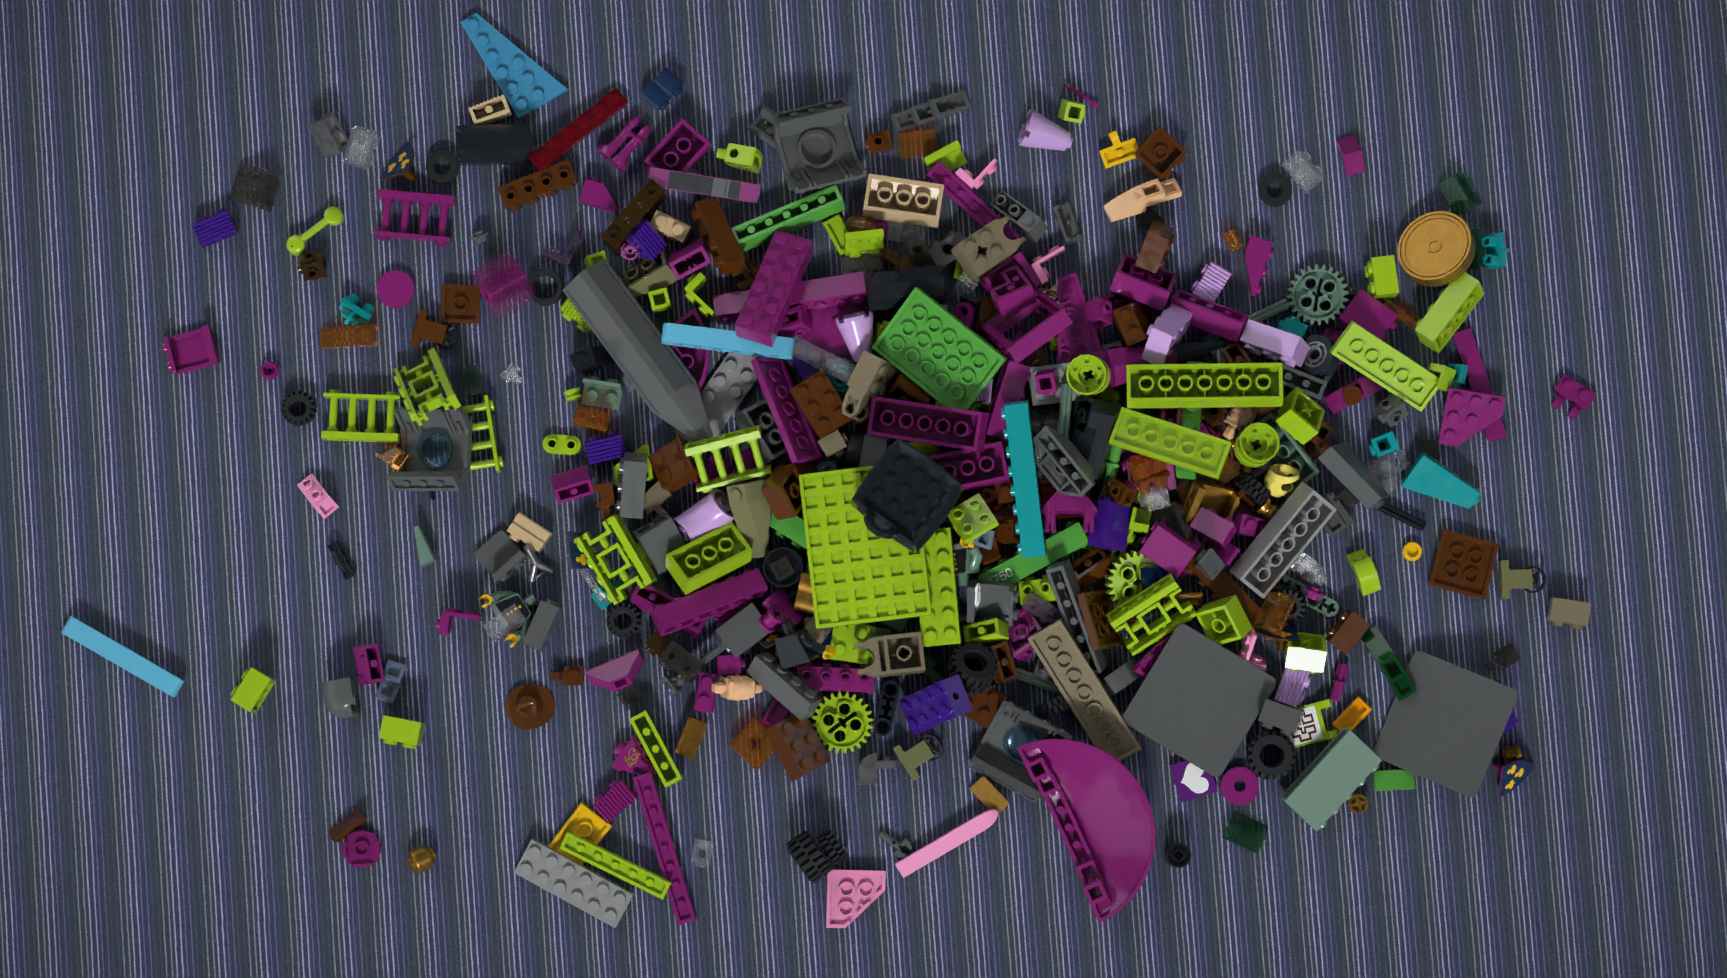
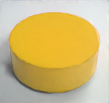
M1409 542L1404 545L1402 555L1408 561H1416L1422 555V548L1416 542Z

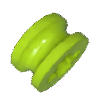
M579 387L563 392L567 396L566 402L583 397L582 394H579Z

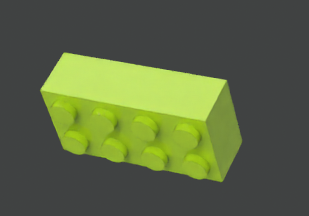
M1465 272L1461 277L1451 282L1447 288L1441 290L1438 300L1435 304L1432 303L1429 306L1425 317L1421 318L1415 326L1416 334L1422 344L1438 354L1442 351L1484 295L1479 280Z
M731 521L666 554L665 567L685 595L751 562L752 548Z

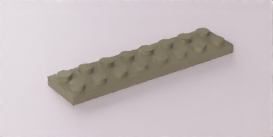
M1060 618L1027 638L1094 746L1112 755L1118 761L1141 750L1142 746L1124 721L1120 711L1062 619Z

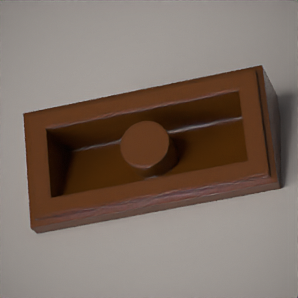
M360 809L354 811L329 831L333 842L339 843L365 823L367 818Z

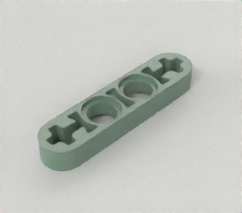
M1286 574L1282 576V582L1287 584L1288 580L1292 583L1289 584L1291 587L1298 585L1303 591L1302 595L1305 594L1306 585ZM1280 584L1279 586H1276V585H1275L1273 588H1274L1275 590H1277V589L1280 590L1281 587L1284 586V585H1282V584ZM1325 595L1320 597L1315 605H1311L1308 602V597L1305 599L1307 607L1326 617H1333L1339 611L1338 603ZM1322 598L1326 600L1324 602L1325 605L1333 604L1335 612L1327 613V608L1321 606V610L1317 608L1321 604Z

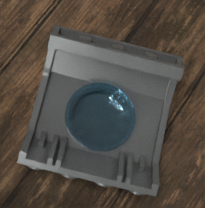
M396 407L394 415L402 430V447L399 471L389 472L386 476L392 491H460L471 469L473 416H467L464 407H459L455 410L453 407H449L447 411L444 407H439L427 413L429 420H421L423 425L419 426L417 421L413 422L408 414L410 410L406 407Z
M1004 699L974 753L968 768L1036 804L1041 793L1036 782L1032 781L1017 747L1044 739L1071 740L1073 735L1037 717L1030 711L1024 710L1015 703Z

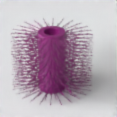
M511 254L504 259L502 264H498L501 263L499 261L495 263L493 259L494 263L492 261L491 263L496 265L490 264L489 266L487 264V267L490 268L483 267V269L480 267V270L484 272L479 277L480 281L477 282L480 286L478 290L481 293L479 294L487 302V309L488 303L489 306L492 305L491 308L493 309L501 307L500 314L506 310V307L514 310L513 306L520 302L519 299L524 301L530 296L527 292L532 293L527 288L529 285L526 284L529 282L527 277L531 276L525 275V272L517 266L518 262L514 265L516 261L515 259L513 260ZM509 302L512 304L513 302L514 305L508 306L507 303Z

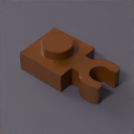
M1013 482L995 484L996 490L990 488L983 489V493L989 492L991 494L989 499L984 500L985 503H991L994 499H997L998 504L1015 502V496L1011 495L1010 488Z

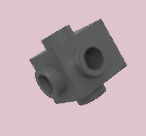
M1393 393L1374 406L1378 412L1376 415L1378 420L1382 424L1386 423L1390 428L1409 415L1403 402Z

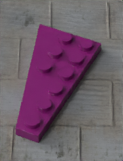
M1076 272L1058 278L1057 299L1071 313L1069 317L1073 322L1058 334V364L1070 363L1080 355L1101 351L1102 348L1095 327L1085 324L1086 300ZM1087 372L1088 379H1091L1090 373Z

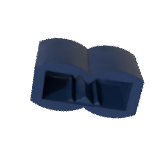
M666 67L645 88L640 96L657 112L660 110L664 111L670 105L669 100L673 96L677 97L681 94L684 84Z

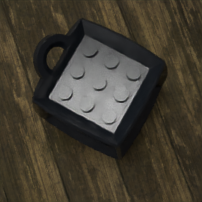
M897 439L869 471L851 499V505L864 516L865 525L873 534L885 539H894L904 547L917 553L946 519L962 494L963 485L927 455L907 442Z

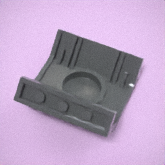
M844 97L772 114L774 141L789 191L793 190L795 194L805 193L809 190L822 189L826 186L838 185L842 182L867 177V170L859 161L847 121V113H851V106Z

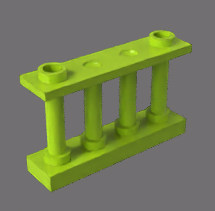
M329 390L328 393H323L324 398L330 399L329 428H327V431H321V439L326 441L400 443V435L394 430L395 401H402V397L397 395V392H386V395L347 394L340 393V390ZM338 399H349L348 428H346V432L338 431V428H336ZM357 400H368L367 429H365V432H357L356 429ZM376 400L387 401V421L384 433H376L377 430H375Z
M484 395V403L461 407H464L466 413L486 410L488 421L473 423L472 431L489 429L491 440L472 443L471 451L492 448L494 459L471 462L470 470L495 466L496 472L499 473L501 472V467H504L502 456L498 454L492 416L495 406L493 399H490L488 395ZM448 438L449 449H450V456H451L452 446H451V442H450V440H449V438Z
M760 425L685 444L686 457H694L701 482L696 485L697 492L707 493L716 487L755 477L761 479L772 473L771 464L764 466L757 442L758 438H761L762 433ZM746 441L750 443L757 468L745 470L739 449L740 443ZM729 446L732 449L738 473L727 475L720 453L722 447ZM707 451L713 453L720 476L708 480L701 456L703 452Z

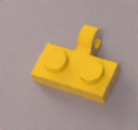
M1113 131L1108 134L1113 146L1099 151L1104 167L1108 169L1135 159L1136 157L1133 154L1139 147L1135 138L1121 143L1117 131Z

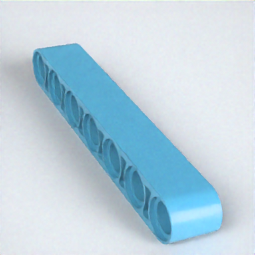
M664 323L661 343L770 358L793 359L795 339L777 336L773 347H769L737 337L736 331Z
M73 616L69 617L61 633L174 698L185 682Z

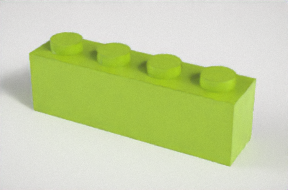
M645 710L630 718L629 721L664 787L667 788L682 780L683 777L649 713Z

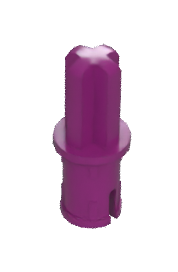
M1344 663L1338 664L1335 678L1332 680L1333 686L1329 697L1330 700L1341 702L1344 686H1347L1345 682L1349 665Z

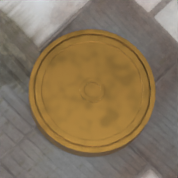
M1446 211L1430 212L1416 218L1404 230L1398 243V260L1407 275L1416 283L1429 287L1443 286L1455 281L1467 271L1475 256L1476 242L1468 225L1456 214Z

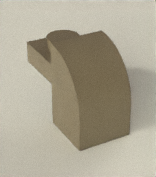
M659 481L646 492L644 497V508L649 517L654 512L657 513L655 518L664 512L668 514L661 506L672 495L669 491L662 489Z

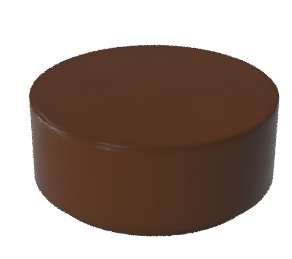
M1348 386L1342 393V399L1347 405H1356L1362 399V392L1356 386Z

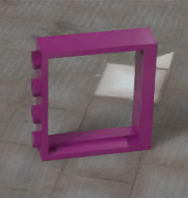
M1033 287L1036 303L1004 317L997 313L980 326L988 340L1017 364L1073 323L1069 317L1071 313L1067 308L1063 307L1058 300L1055 301L1051 295L1048 296L1045 290L1041 291L1037 287ZM1040 306H1043L1052 313L1050 317L1014 343H1011L1002 335Z

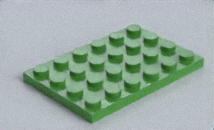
M918 286L914 288L871 347L943 406L969 410L1007 359Z

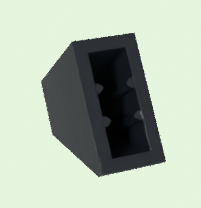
M603 345L586 347L569 355L579 378L615 363Z

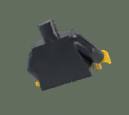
M792 621L781 624L784 634L775 640V656L779 658L782 669L792 668L793 666L797 668L798 665L810 662L822 653L824 659H829L830 655H835L836 648L834 646H825L817 642L808 633L807 629L803 628L795 631Z

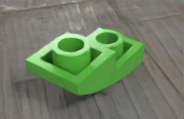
M1383 770L1372 773L1374 791L1415 789L1414 773L1407 770Z

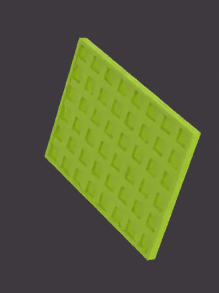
M873 466L799 475L816 629L932 615L924 546L917 553H914L894 539L876 536L866 527L864 516L851 505V499Z

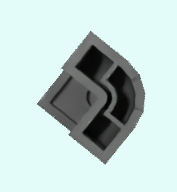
M352 678L322 683L325 705L333 716L341 719L361 717Z

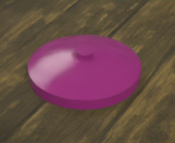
M865 301L862 303H848L839 307L829 306L821 310H807L811 316L812 331L801 336L807 349L815 357L825 362L841 355L849 356L853 359L835 319L839 317L840 321L844 319L843 315L861 312Z

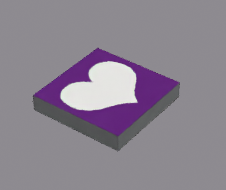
M1186 760L1169 766L1180 803L1218 792L1214 777Z

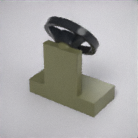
M1509 560L1498 561L1499 600L1510 599V589H1524L1529 593L1541 591L1546 583L1544 571L1537 566L1509 570ZM1538 571L1541 572L1543 577V581L1540 587L1537 584Z
M934 734L922 736L918 744L906 752L903 751L900 745L893 748L896 756L913 781L920 778L915 768L928 760L933 761L940 758L944 750L942 741ZM931 737L938 742L940 746V751L937 750L935 744L931 742Z

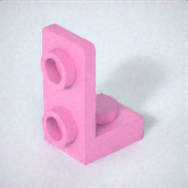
M994 158L975 180L972 179L973 174L967 169L959 168L955 172V176L971 191L974 188L978 189L985 182L983 178L987 174L991 175L997 169V160Z
M1057 245L1048 251V255L1044 257L1040 255L1032 260L1033 263L1030 266L1040 279L1041 287L1049 282L1048 277H1050L1045 267L1041 268V265L1065 251L1064 245L1060 248Z
M312 473L297 484L311 505L324 519L339 508L338 504L330 497Z
M1252 627L1244 636V646L1239 651L1238 656L1265 672L1266 664L1264 658L1258 654L1251 655L1257 638L1255 629Z

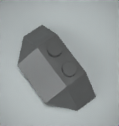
M1048 425L1033 438L1036 465L1059 494L1083 497L1095 485L1091 465L1069 438Z

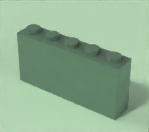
M1344 726L1279 798L1312 829L1318 831L1326 826L1327 820L1332 815L1338 813L1344 801H1348L1353 796L1355 789L1366 782V777L1379 768V763L1382 760L1350 729Z

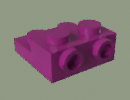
M1029 605L1019 610L1018 620H1015L1013 626H1008L1009 639L1004 640L1007 641L1013 657L1023 661L1029 659L1032 656L1031 652L1034 651L1027 638L1044 628Z

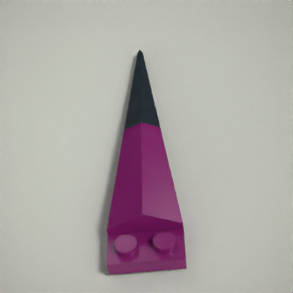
M1219 340L1174 344L1170 348L1173 351L1170 356L1167 355L1165 364H1179L1226 347L1235 341ZM1145 346L1114 348L1087 353L1099 357L1107 363L1111 379L1106 389L1126 383V365L1152 364L1141 359ZM1093 371L1090 372L1091 379L1094 378V376L1092 375Z

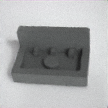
M764 106L759 116L750 125L748 131L777 149L774 141L772 114L775 111Z

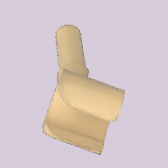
M1053 285L1050 289L1038 288L1041 291L1045 290L1048 296L1051 295L1054 299L1057 298V285Z

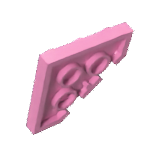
M834 869L830 871L827 876L826 928H846L885 891L886 871Z

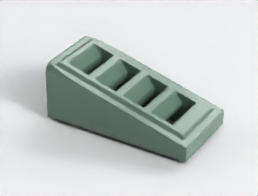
M418 525L415 526L414 533L419 563L421 567H425L436 562V558L422 528Z

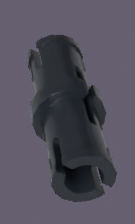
M337 540L327 545L335 560L334 563L338 565L344 579L347 580L356 575L348 561L349 557L343 552L339 541Z

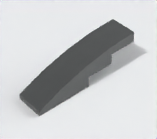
M963 90L911 107L909 110L892 114L890 118L896 134L958 114L970 109L971 106L966 92Z

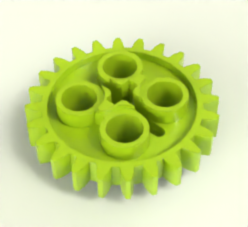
M1131 550L1130 555L1124 552V558L1117 556L1119 562L1112 561L1111 563L1114 568L1107 569L1111 572V575L1105 576V578L1110 580V582L1105 583V586L1110 587L1106 593L1113 594L1109 599L1115 601L1114 605L1120 606L1137 595V593L1142 592L1144 586L1148 585L1149 587L1165 577L1161 575L1165 572V569L1159 568V565L1139 552L1140 550L1137 553ZM1146 566L1147 571L1142 575L1141 570ZM1128 569V575L1123 577L1124 570ZM1130 588L1129 595L1125 596V590Z
M840 691L838 692V697L831 693L830 700L824 697L825 703H819L820 710H815L817 716L811 717L813 720H816V723H813L812 726L817 727L815 731L820 735V741H824L822 745H829L828 751H831L834 747L836 748V754L839 753L840 749H843L844 754H846L847 748L854 752L853 746L856 745L860 749L859 742L867 743L864 737L871 736L867 729H873L872 726L868 725L869 722L873 721L872 718H868L872 711H865L868 704L862 706L863 699L861 698L856 701V694L850 698L848 692H846L845 697L842 696ZM842 704L850 706V712L846 715L839 712V707ZM853 712L857 713L856 716L846 722L845 728L840 726L832 733H828L829 729L839 723V718L845 719ZM827 715L834 717V723L831 726H827L823 722L824 717ZM853 720L861 722L859 730L851 729L850 723ZM837 731H843L846 735L845 739L841 742L836 741L834 738Z

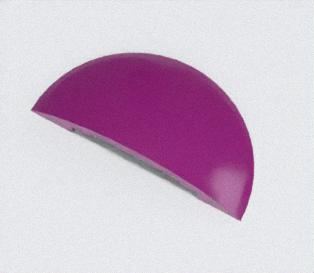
M1044 739L1018 746L1017 749L1032 781L1036 782L1042 797H1044L1076 865L1075 868L1083 883V891L1098 923L1116 914L1131 901L1149 872L1155 848V825L1147 796L1134 775L1120 761L1093 745L1069 739Z

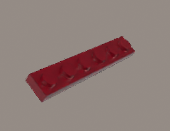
M615 88L531 153L528 159L539 172H542L628 105V100Z

